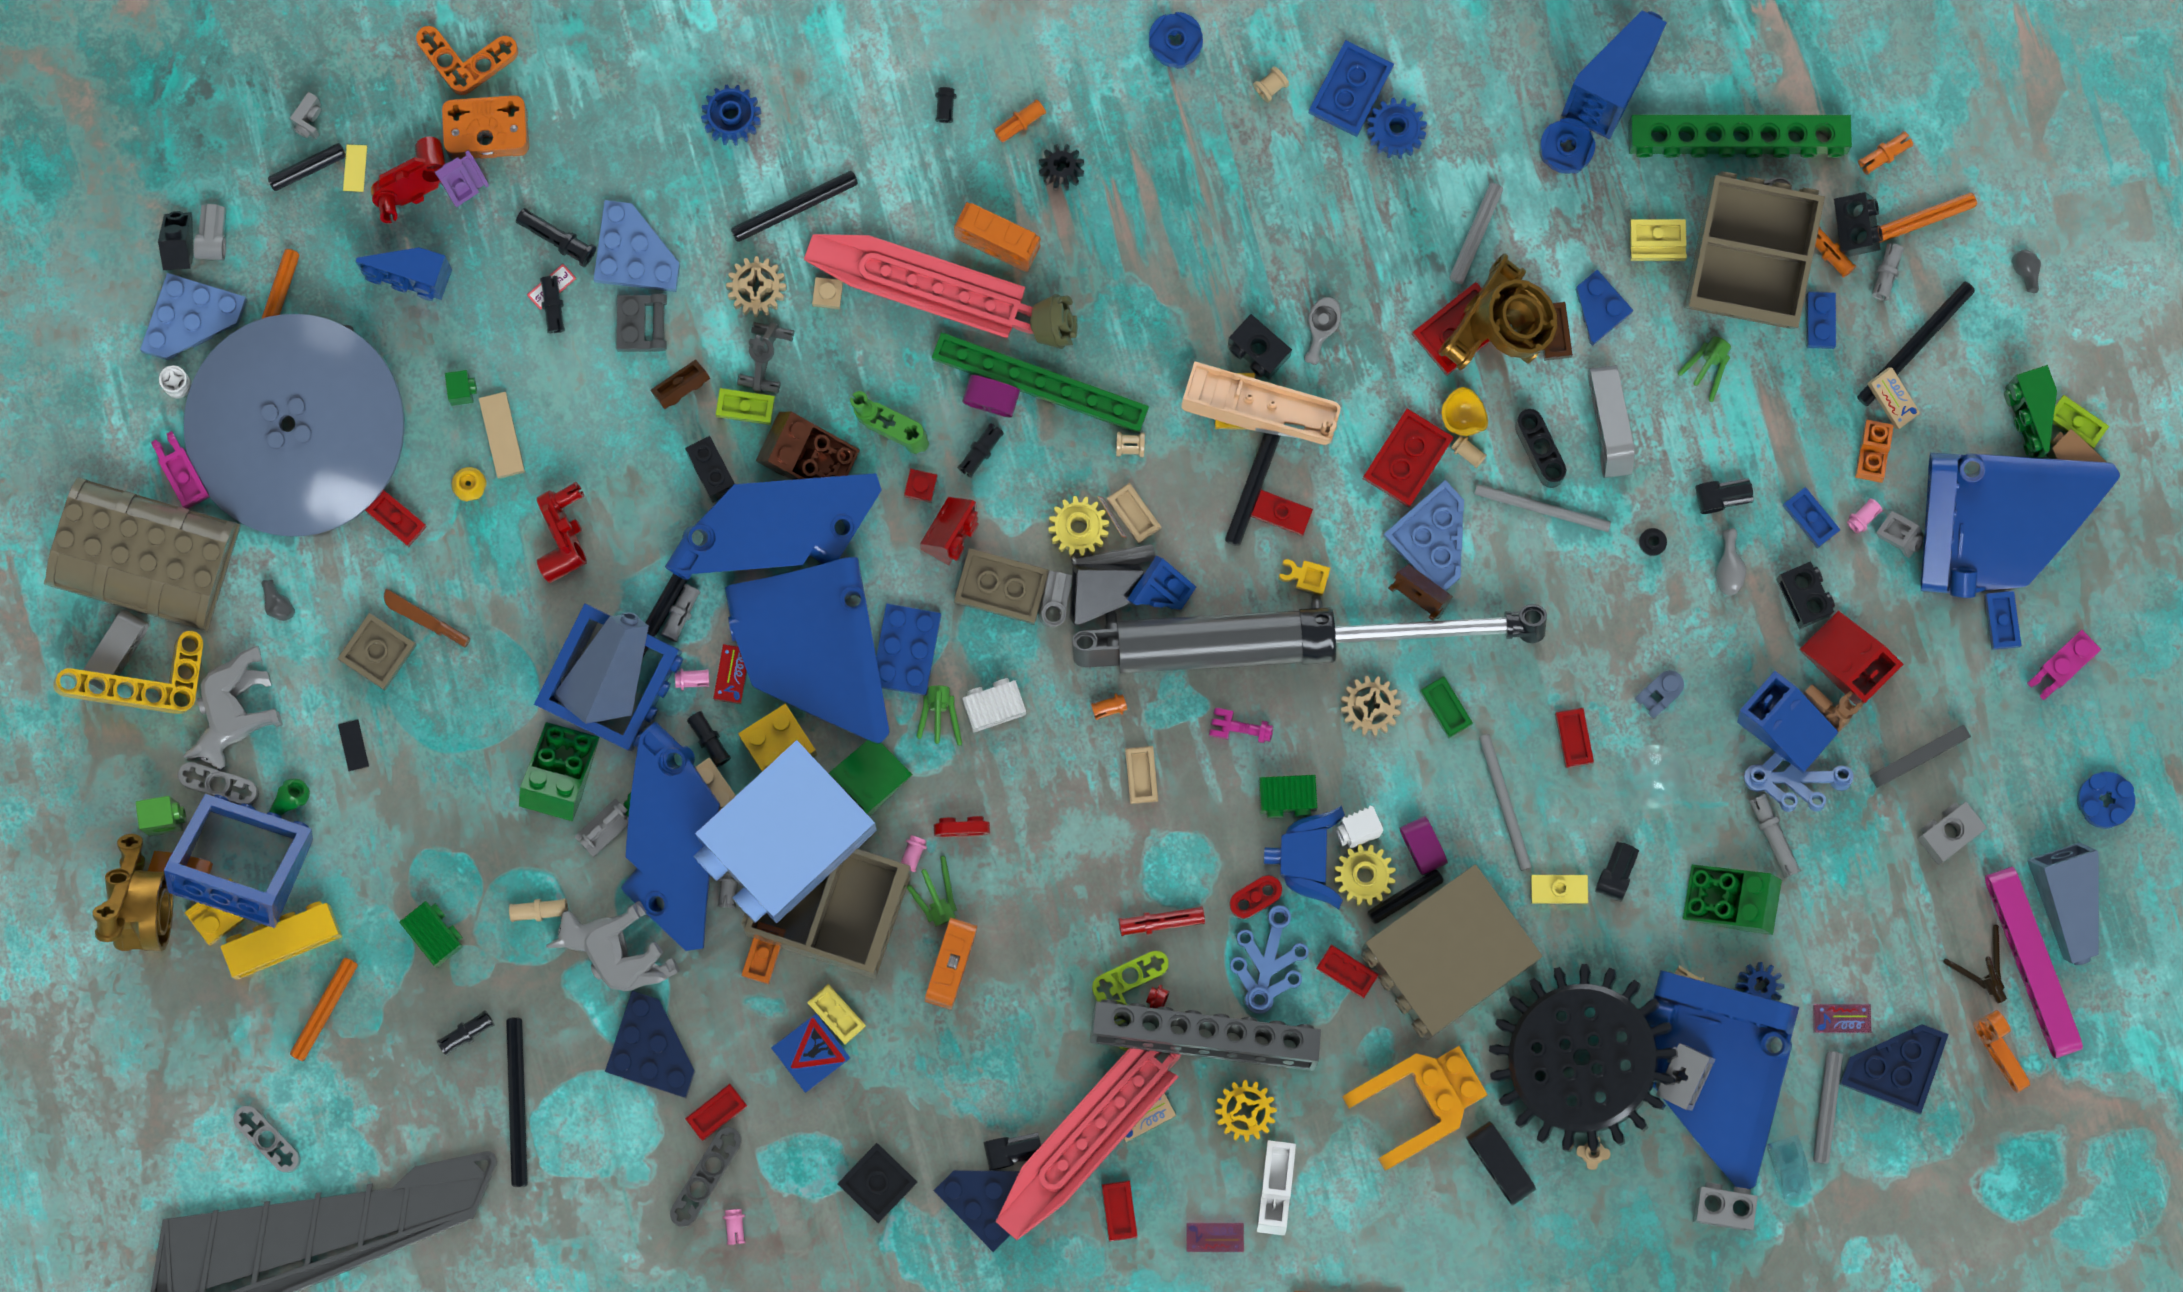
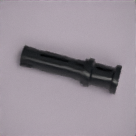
M526 208L522 209L516 218L517 224L556 246L560 254L564 256L569 255L579 261V265L582 267H586L590 263L596 252V246L593 244L587 245L577 239L576 234L561 231Z

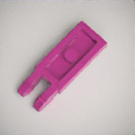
M171 431L167 433V439L175 452L166 456L161 443L157 439L152 441L151 444L160 459L158 462L182 507L189 509L208 499L209 495L190 462L185 449L181 448L176 436Z
M2080 630L2040 668L2041 671L2027 684L2032 688L2047 675L2053 683L2041 692L2040 697L2045 700L2058 687L2061 688L2102 649L2083 630Z

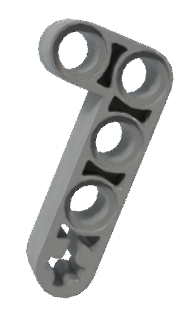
M1613 365L1589 368V387L1602 446L1600 459L1603 477L1632 475L1635 458L1634 444L1618 367Z

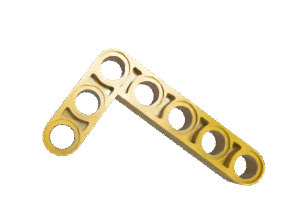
M186 631L178 637L174 644L169 683L66 668L61 670L54 678L53 688L57 694L63 697L183 714L195 702L203 640L194 631ZM185 638L192 639L195 643V651L188 652L184 650L182 640ZM179 666H187L191 670L192 675L190 679H183L179 676ZM70 676L75 682L74 688L64 689L60 684V678ZM97 680L102 683V693H92L89 689V682ZM124 684L131 689V696L129 698H122L118 695L117 687ZM146 690H156L159 693V701L155 703L148 701L145 696ZM176 693L184 694L187 698V706H177L174 702V695Z

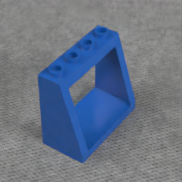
M1642 10L1577 75L1561 116L1580 120L1591 131L1610 140L1654 54L1667 22L1663 21V18L1655 12H1645Z
M584 603L534 705L628 751H633L635 747L638 748L636 741L643 733L647 722L652 723L658 712V708L655 706L660 697L664 698L671 685L668 680L672 672L677 673L683 662V658L680 657L683 651L647 634L645 646L663 654L624 734H619L597 722L585 724L566 707L558 704V701L554 698L556 690L581 657L597 623L604 625L607 619L611 617V615Z
M205 794L164 869L168 893L275 928L312 844V829L300 821L290 822L284 820L276 813L267 812L266 814L256 811L253 806L245 803L240 805L232 803L221 795L211 796ZM210 812L294 839L266 892L186 866Z

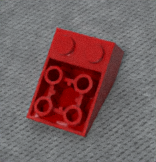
M948 497L922 539L920 549L948 566L952 560L958 561L965 549L963 546L964 540L967 536L971 538L979 526L976 502L970 499Z
M1839 610L1799 649L1844 694L1851 691L1853 694L1849 699L1855 705L1861 701L1865 704L1904 665L1884 644Z

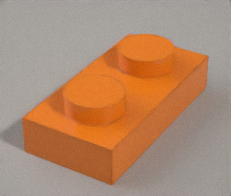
M758 922L756 928L783 938L786 933L785 929ZM753 938L741 976L769 985L781 947Z

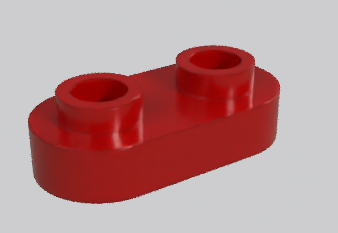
M983 816L967 817L965 822H956V818L953 817L939 818V823L933 825L935 837H964L990 834V822L984 821Z
M1266 875L1237 891L1230 900L1232 914L1239 919H1248L1277 902L1282 894L1280 881L1274 876ZM1270 886L1273 889V893L1269 896L1264 895L1262 892L1263 887ZM1245 900L1248 902L1249 908L1241 910L1238 903Z

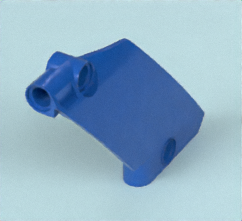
M877 474L734 484L694 526L686 528L683 532L682 540L665 565V568L678 577L689 580L692 574L803 565L809 555L822 564L839 560L882 491ZM838 520H841L845 525V530L841 535L837 534L834 529V525ZM696 530H699L703 535V541L700 545H695L692 541V534Z
M654 722L636 741L638 749L631 790L625 855L636 869L621 887L623 892L634 903L640 901L646 910V914L685 951L703 949L710 874L693 857L704 847L695 833L719 812L720 803L695 768L694 752L687 746H681L663 727ZM676 753L682 758L681 766L677 765L674 760ZM657 896L661 897L664 901L663 909L657 905Z

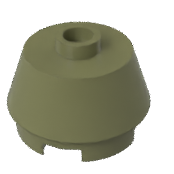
M1054 294L1034 304L1030 325L1038 343L1059 349L1073 345L1071 338L1077 337L1078 325L1077 316H1072L1069 305L1073 303L1070 296Z

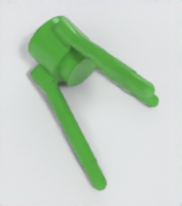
M1713 336L1709 343L1704 342L1700 350L1678 371V375L1682 376L1705 354L1703 357L1706 362L1693 382L1694 386H1698L1710 366L1720 363L1708 399L1709 402L1714 401L1725 366L1730 359L1727 354L1731 350V345L1724 339Z
M940 685L928 687V695L923 696V709L917 738H922L930 706V710L935 711L934 742L936 744L940 743L941 712L946 711L948 706L958 746H961L962 739L954 706V696H950V688Z
M941 856L940 860L947 902L945 898L939 899L926 869H922L921 872L934 902L929 905L931 910L912 885H907L908 891L925 913L928 922L933 921L935 927L949 922L950 917L956 918L954 912L957 911L945 856Z

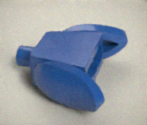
M1342 805L1332 811L1295 821L1287 828L1286 834L1281 836V848H1264V864H1281V877L1285 879L1286 885L1292 891L1308 898L1326 902L1338 910L1343 899L1336 891L1326 886L1327 829L1339 823L1345 816Z

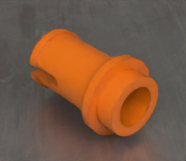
M1115 693V697L1091 703L1095 719L1099 720L1119 712L1122 715L1123 711L1128 710L1123 694L1117 695Z

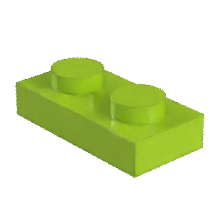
M720 388L715 415L718 418L771 425L775 396Z
M2065 395L2055 405L2053 424L2066 433L2072 429L2094 449L2109 428V425Z

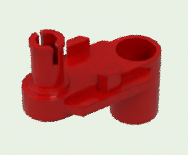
M431 136L418 140L415 144L416 157L379 175L378 181L372 185V201L375 206L379 207L380 220L383 223H392L391 214L393 220H397L396 205L404 206L410 202L419 204L424 201L425 194L438 188L440 181L435 172L445 164L443 147L439 139Z
M573 482V484L557 493L549 490L537 497L538 506L559 547L537 559L538 568L548 583H552L587 564L585 553L576 537V534L581 532L582 528L576 519L569 522L564 512V507L580 498H584V492H579L582 488L577 482Z

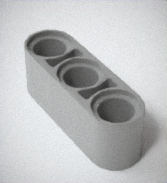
M122 610L113 621L83 670L120 676L144 638L149 623L126 610ZM92 680L89 682L91 685L103 691L102 683H100L99 681Z

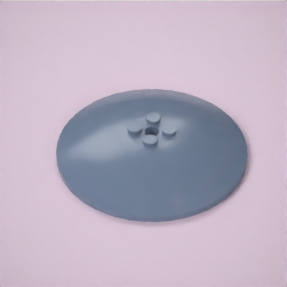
M282 314L270 316L247 324L230 334L214 348L200 366L190 387L185 405L184 439L186 451L211 500L238 522L255 530L273 535L293 537L320 534L338 528L358 517L379 497L388 485L399 462L404 442L405 417L403 402L395 378L384 359L373 346L356 332L329 319L313 315ZM287 416H292L295 420V427L290 432L284 431L281 425L282 420Z

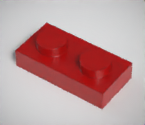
M385 490L365 510L408 548L427 527L426 524Z

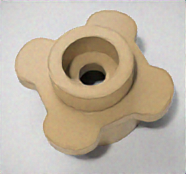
M1588 1142L1584 1146H1578L1576 1149L1577 1156L1582 1157L1586 1167L1590 1170H1595L1601 1161L1610 1158V1150L1604 1148L1601 1143L1599 1152H1596L1594 1156L1591 1155Z

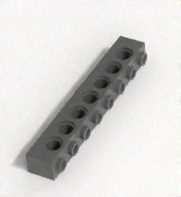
M1102 1000L1101 1002L1096 1001L1093 1009L1090 1043L1314 1071L1319 1062L1321 1029H1314L1313 1026L1308 1024L1290 1026L1282 1021L1266 1023L1258 1022L1257 1019L1252 1017L1234 1019L1226 1014L1210 1016L1202 1015L1201 1012L1196 1010L1178 1012L1170 1007L1154 1009L1146 1008L1145 1005L1140 1003L1122 1005L1117 1004L1114 1000ZM1123 1019L1127 1022L1128 1026L1120 1027L1115 1023V1020ZM1143 1023H1152L1156 1030L1150 1031L1145 1029ZM1179 1026L1184 1030V1033L1176 1034L1172 1031L1171 1027ZM1202 1029L1211 1032L1212 1037H1203L1199 1031ZM1235 1033L1240 1037V1040L1232 1041L1227 1034ZM1255 1037H1264L1268 1044H1259ZM1291 1040L1295 1043L1296 1047L1289 1048L1283 1041Z

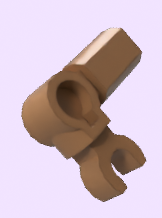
M1813 684L1803 693L1838 732L1849 724L1853 714H1856L1864 704L1861 701L1856 706L1852 705L1849 698L1853 693L1849 691L1840 699L1839 704L1834 707L1832 706L1833 703Z

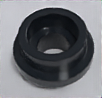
M1649 528L1639 538L1640 549L1649 556H1657L1665 550L1667 538L1661 530ZM1655 537L1658 540V545H1650L1648 539Z

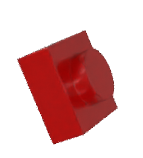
M910 468L904 497L932 503L938 475Z

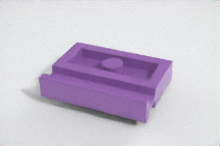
M469 151L465 152L466 156L462 159L457 157L453 161L444 164L435 172L455 207L478 194L480 187L485 186L487 188L489 186Z

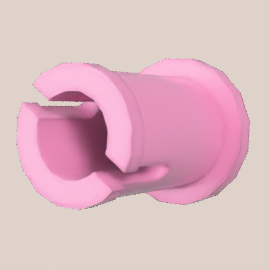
M1869 499L1856 514L1849 516L1848 526L1855 533L1865 532L1867 525L1883 511L1882 507L1874 499Z
M680 668V671L675 673V688H681V691H684V688L709 687V670L683 671V668Z
M911 835L910 839L905 841L908 844L901 863L909 865L911 871L916 872L923 849L926 850L927 847L925 846L926 840Z
M742 1209L725 1210V1216L722 1217L726 1219L727 1245L745 1243L743 1217H745V1214H742Z

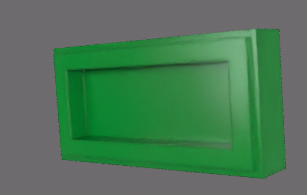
M1445 676L1420 690L1421 695L1448 739L1473 725L1472 720Z

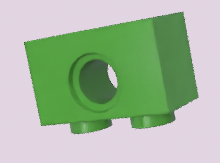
M164 796L135 801L139 829L148 836L183 831L182 823L187 821L184 806L180 807V803L172 797Z

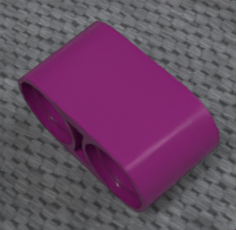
M971 375L962 402L979 410L1011 418L1020 390L999 381Z
M1426 816L1399 827L1403 840L1422 876L1448 864L1446 855Z

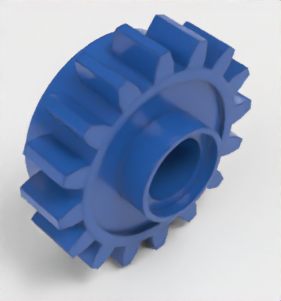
M727 84L721 91L715 88V95L713 97L706 96L708 105H702L701 107L702 112L705 113V115L701 116L702 123H708L705 126L706 133L713 131V140L716 141L721 137L723 145H727L729 140H733L736 146L738 145L739 138L747 142L748 133L753 135L757 133L754 125H761V119L757 117L762 114L761 108L755 107L758 104L757 98H750V90L747 89L743 92L740 90L739 85H736L733 89L729 88ZM734 110L738 112V115L733 119H727L724 117L725 113Z
M1392 98L1390 105H1387L1384 101L1380 103L1381 110L1373 108V117H1369L1367 124L1372 127L1367 129L1366 134L1373 136L1370 140V145L1378 146L1377 153L1380 154L1384 151L1387 153V158L1397 155L1399 159H1402L1404 153H1407L1409 156L1413 155V147L1420 149L1422 143L1419 139H1425L1426 132L1422 130L1426 128L1427 122L1420 121L1424 113L1423 111L1415 112V103L1408 107L1406 106V99L1403 98L1401 104H1397L1395 98ZM1394 124L1400 125L1404 131L1394 133L1391 131L1390 126Z

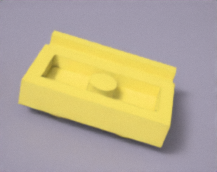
M1686 219L1630 220V261H1685L1687 259Z

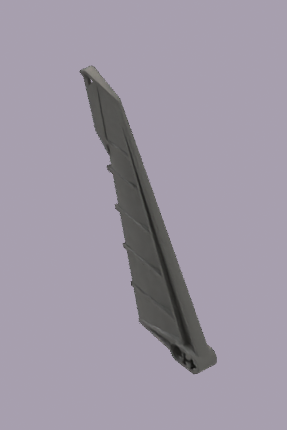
M485 1151L415 1166L393 1188L372 1191L373 1184H367L366 1192L321 1198L322 1192L315 1194V1199L270 1205V1201H266L264 1206L220 1212L219 1210H214L213 1213L163 1219L151 1292H207L208 1288L252 1275L250 1285L230 1292L302 1291L473 1219L497 1166V1158L494 1153ZM487 1160L488 1166L486 1171L484 1172L475 1162ZM398 1231L395 1235L364 1245L365 1240ZM358 1243L357 1248L312 1263L313 1256ZM305 1259L304 1266L259 1281L260 1272Z

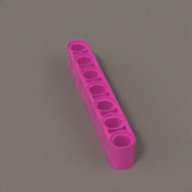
M2011 866L1985 875L1988 892L2051 1055L2054 1059L2082 1050L2083 1045L2015 868Z

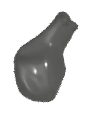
M2026 249L2021 250L2012 257L2013 267L2016 273L2024 278L2027 292L2037 293L2039 291L2038 277L2041 261L2033 252Z
M263 580L261 585L265 595V611L267 615L280 621L291 619L295 614V609L289 599L277 592L273 580Z

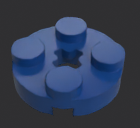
M1175 12V14L1160 16L1153 23L1149 32V49L1154 58L1161 64L1182 69L1199 56L1203 47V34L1199 23L1193 17L1182 12ZM1177 34H1180L1181 42L1183 43L1181 45H1171L1169 36L1175 37Z
M1574 118L1560 119V121L1550 124L1543 132L1540 140L1541 159L1551 169L1559 173H1579L1590 163L1594 155L1595 139L1590 133L1588 126L1582 121ZM1567 140H1571V146L1575 147V149L1565 152L1563 147L1560 146V142L1565 143Z
M2113 772L2094 774L2081 785L2078 791L2077 804L2079 810L2081 809L2087 822L2095 827L2109 829L2120 825L2134 811V787L2124 777ZM2106 793L2110 794V798L2113 799V804H2109L2108 807H2104L2103 801L2099 800V797L2104 796Z

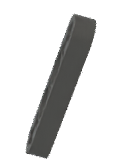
M1961 725L1882 768L1870 777L1876 788H1879L1970 738L1971 735L1965 725Z
M726 1127L716 1134L673 1204L670 1217L677 1226L688 1227L694 1223L742 1143L741 1136L735 1129ZM730 1133H733V1140L736 1144L734 1146L728 1145L724 1153L729 1154L727 1159L720 1153L713 1152L715 1146L719 1150L722 1148L724 1142L721 1137L723 1135L728 1136ZM711 1157L719 1158L722 1164L721 1169L716 1173H710L705 1168L706 1161ZM697 1181L703 1182L707 1190L705 1195L700 1198L693 1197L690 1192L691 1185ZM686 1195L691 1201L699 1203L697 1208L691 1205L688 1213L691 1215L690 1219H683L679 1222L677 1220L679 1215L676 1213V1210L678 1208L682 1210L685 1208L688 1202L682 1200Z

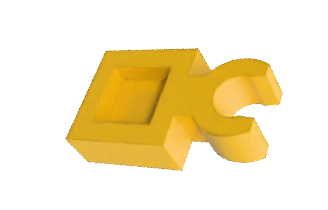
M1283 560L1282 565L1290 567L1292 572L1289 575L1280 573L1279 580L1283 582L1296 580L1298 581L1296 589L1323 596L1330 567L1304 560L1302 568H1300L1292 560Z

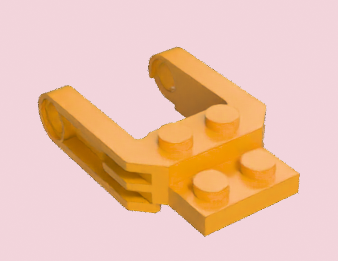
M1460 1046L1437 1059L1416 1053L1342 1096L1347 1107L1350 1109L1406 1076L1412 1075L1414 1083L1430 1111L1439 1120V1123L1379 1157L1378 1160L1384 1171L1459 1129L1464 1109L1488 1095Z

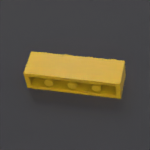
M321 901L307 905L305 907L306 911L296 915L295 912H290L282 915L279 918L280 922L277 923L275 928L260 924L252 928L253 933L242 936V933L227 938V943L220 947L232 978L239 980L343 937L331 906L328 903L322 904Z

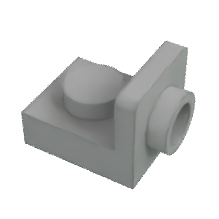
M309 91L290 119L295 126L293 130L306 139L308 136L317 139L319 134L316 128L308 123L310 121L314 122L319 116L321 103L318 97Z
M1891 511L1876 532L1878 538L1901 549L1907 558H1910L1914 552H1917L1924 541V534L1918 524Z

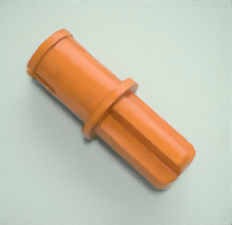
M1036 99L1020 112H1013V116L995 128L994 133L1001 142H1005L1021 130L1026 131L1028 125L1046 114V110L1039 100Z

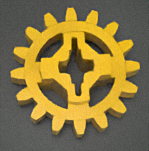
M1243 1080L1242 1087H1238L1233 1082V1091L1230 1092L1224 1089L1222 1092L1226 1098H1218L1216 1101L1219 1105H1222L1221 1109L1215 1110V1114L1222 1115V1119L1217 1124H1225L1227 1127L1224 1134L1226 1135L1232 1131L1234 1133L1233 1140L1235 1141L1240 1135L1244 1136L1245 1142H1249L1250 1135L1259 1140V1131L1267 1134L1269 1129L1266 1124L1275 1123L1270 1114L1276 1113L1277 1108L1270 1107L1269 1105L1275 1099L1274 1097L1266 1098L1265 1094L1268 1089L1264 1088L1259 1091L1257 1089L1258 1082L1256 1081L1252 1087L1248 1086L1247 1080ZM1243 1092L1252 1093L1260 1099L1256 1101L1248 1099ZM1234 1097L1236 1106L1233 1111L1227 1113L1228 1102ZM1242 1104H1245L1246 1107L1258 1106L1250 1113L1251 1118H1247L1245 1115L1234 1117V1115H1237L1242 1109ZM1265 1109L1264 1119L1258 1126L1256 1120L1257 1113ZM1237 1121L1243 1123L1248 1130H1241L1232 1123Z

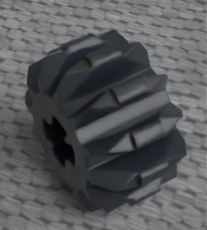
M1058 144L1054 145V153L1046 149L1044 151L1046 158L1039 159V165L1043 167L1039 170V176L1045 177L1044 184L1046 186L1054 182L1053 190L1055 191L1059 189V185H1063L1064 190L1068 191L1069 182L1077 186L1079 184L1077 177L1084 176V170L1081 169L1084 166V159H1077L1079 156L1078 150L1069 153L1070 146L1068 144L1064 146L1063 151H1060ZM1061 164H1065L1066 168H1064L1062 172L1057 171V167H1060Z

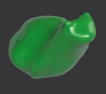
M300 779L285 780L283 785L278 788L277 796L269 812L282 816L287 811L296 809L299 805H305L310 796V790L306 783Z

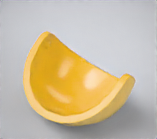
M1460 387L1454 390L1443 403L1442 419L1445 427L1451 433L1470 436L1486 430L1488 426L1486 409L1480 398L1471 389Z

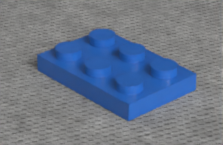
M1345 40L1308 113L1358 137L1394 67V63Z
M886 603L876 656L881 687L883 689L922 696L927 695L941 613Z

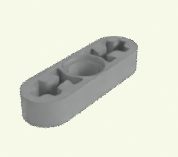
M188 762L182 765L178 772L179 781L186 788L211 796L221 795L238 805L242 803L253 805L259 797L257 786L250 780L207 766ZM193 769H196L195 773L206 778L205 788H201L204 783L200 780L193 779L191 783H188L189 779L185 776L186 772H192ZM216 777H223L226 780V787L221 792H215L211 788V782ZM232 781H236L233 786L242 790L249 786L248 790L252 792L251 797L246 796L244 800H241L242 796L239 793L231 791Z
M243 1106L235 1112V1126L279 1171L291 1173L299 1167L301 1162L299 1152L257 1109L251 1106ZM243 1113H253L252 1121L257 1126H260L261 1122L265 1124V1126L257 1129L253 1137L250 1133L255 1130L248 1124L243 1126L241 1124L244 1120L242 1117ZM271 1131L275 1136V1142L271 1147L265 1148L261 1146L259 1138L263 1132ZM281 1142L284 1146L279 1149L287 1155L293 1154L291 1158L293 1164L291 1166L286 1164L281 1166L280 1163L283 1159L278 1153H274L273 1157L270 1155L271 1152L278 1149Z

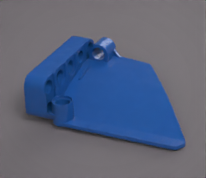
M857 557L843 558L798 571L725 587L732 641L737 642L749 679L754 688L871 742L879 744L886 739L890 731L860 564ZM851 595H856L861 599L860 604L855 607L848 606L845 601Z

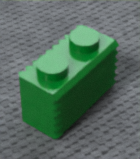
M1316 775L1259 777L1260 814H1267V818L1275 819L1283 818V813L1295 812V817L1312 816V811H1317Z
M425 901L405 916L404 919L400 920L399 923L433 966L438 968L463 948L459 942L463 937L453 925L448 928L442 921L445 914L436 903L431 906Z

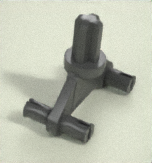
M753 322L754 327H752L751 332L760 334L756 335L755 339L749 340V354L755 361V375L752 377L739 374L740 379H738L737 384L751 387L753 391L759 393L765 390L778 394L781 383L766 380L765 372L768 361L774 355L773 343L776 338L792 342L794 330L780 328L776 323L766 325Z

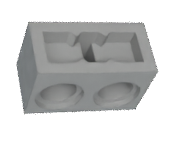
M1706 1183L1705 1187L1697 1188L1693 1222L1744 1231L1753 1230L1758 1196L1750 1195V1189L1734 1187L1733 1192L1722 1190L1723 1185ZM1708 1196H1713L1718 1201V1209L1715 1212H1711L1705 1207V1199ZM1735 1201H1742L1746 1205L1747 1210L1744 1216H1738L1734 1213L1733 1204Z

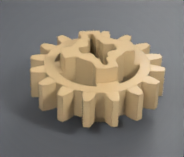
M755 256L753 263L744 258L745 265L741 267L736 263L734 266L737 273L729 272L728 274L729 279L733 281L726 283L727 290L732 291L728 294L729 300L736 299L733 304L734 308L738 309L742 306L743 315H747L751 310L754 317H758L759 311H763L767 316L769 315V307L777 310L778 305L776 301H784L785 299L784 295L780 293V291L787 290L786 284L780 283L785 279L784 273L777 274L779 266L776 264L770 267V260L768 258L763 263H760L758 256ZM751 271V273L746 278H742L746 273ZM762 271L768 273L774 281L766 279L762 275ZM756 277H758L760 287L758 288L757 296L755 297V293L752 287H754L756 283ZM739 293L747 295L751 299V303L744 300ZM767 295H771L768 300L762 302Z
M1365 676L1363 684L1358 679L1354 680L1355 689L1347 687L1345 691L1350 696H1343L1341 699L1342 703L1347 704V706L1340 710L1341 713L1348 714L1344 723L1352 722L1354 724L1352 732H1355L1358 728L1362 729L1361 734L1363 737H1365L1367 731H1371L1372 736L1376 737L1379 729L1386 734L1388 732L1387 724L1393 727L1396 725V721L1392 717H1399L1401 711L1395 709V707L1401 705V700H1394L1398 693L1397 689L1389 691L1390 682L1387 681L1382 685L1378 676L1374 682L1370 681L1369 676ZM1370 689L1367 695L1356 697L1360 691ZM1380 692L1386 696L1389 705L1383 702L1379 695ZM1372 696H1374L1373 702L1374 707L1376 708L1373 710V712H1371L1368 718V707L1365 705H1367L1369 701H1371ZM1353 710L1359 711L1362 716V722L1355 716ZM1379 716L1386 717L1382 722L1372 724L1375 718Z

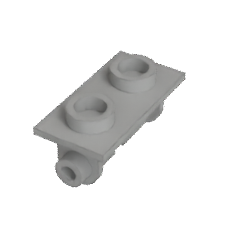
M615 798L574 837L594 857L628 825L629 817L626 815L628 810Z

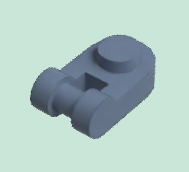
M1665 671L1637 695L1635 700L1640 705L1643 703L1649 710L1648 714L1654 719L1681 694L1684 688V680L1676 671ZM1654 692L1662 698L1659 703L1650 696Z

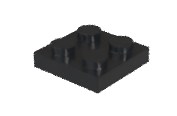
M876 1143L837 1184L879 1224L918 1181Z

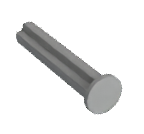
M1149 544L1079 558L1071 556L1072 567L1073 564L1133 565L1154 560L1155 550L1153 545Z

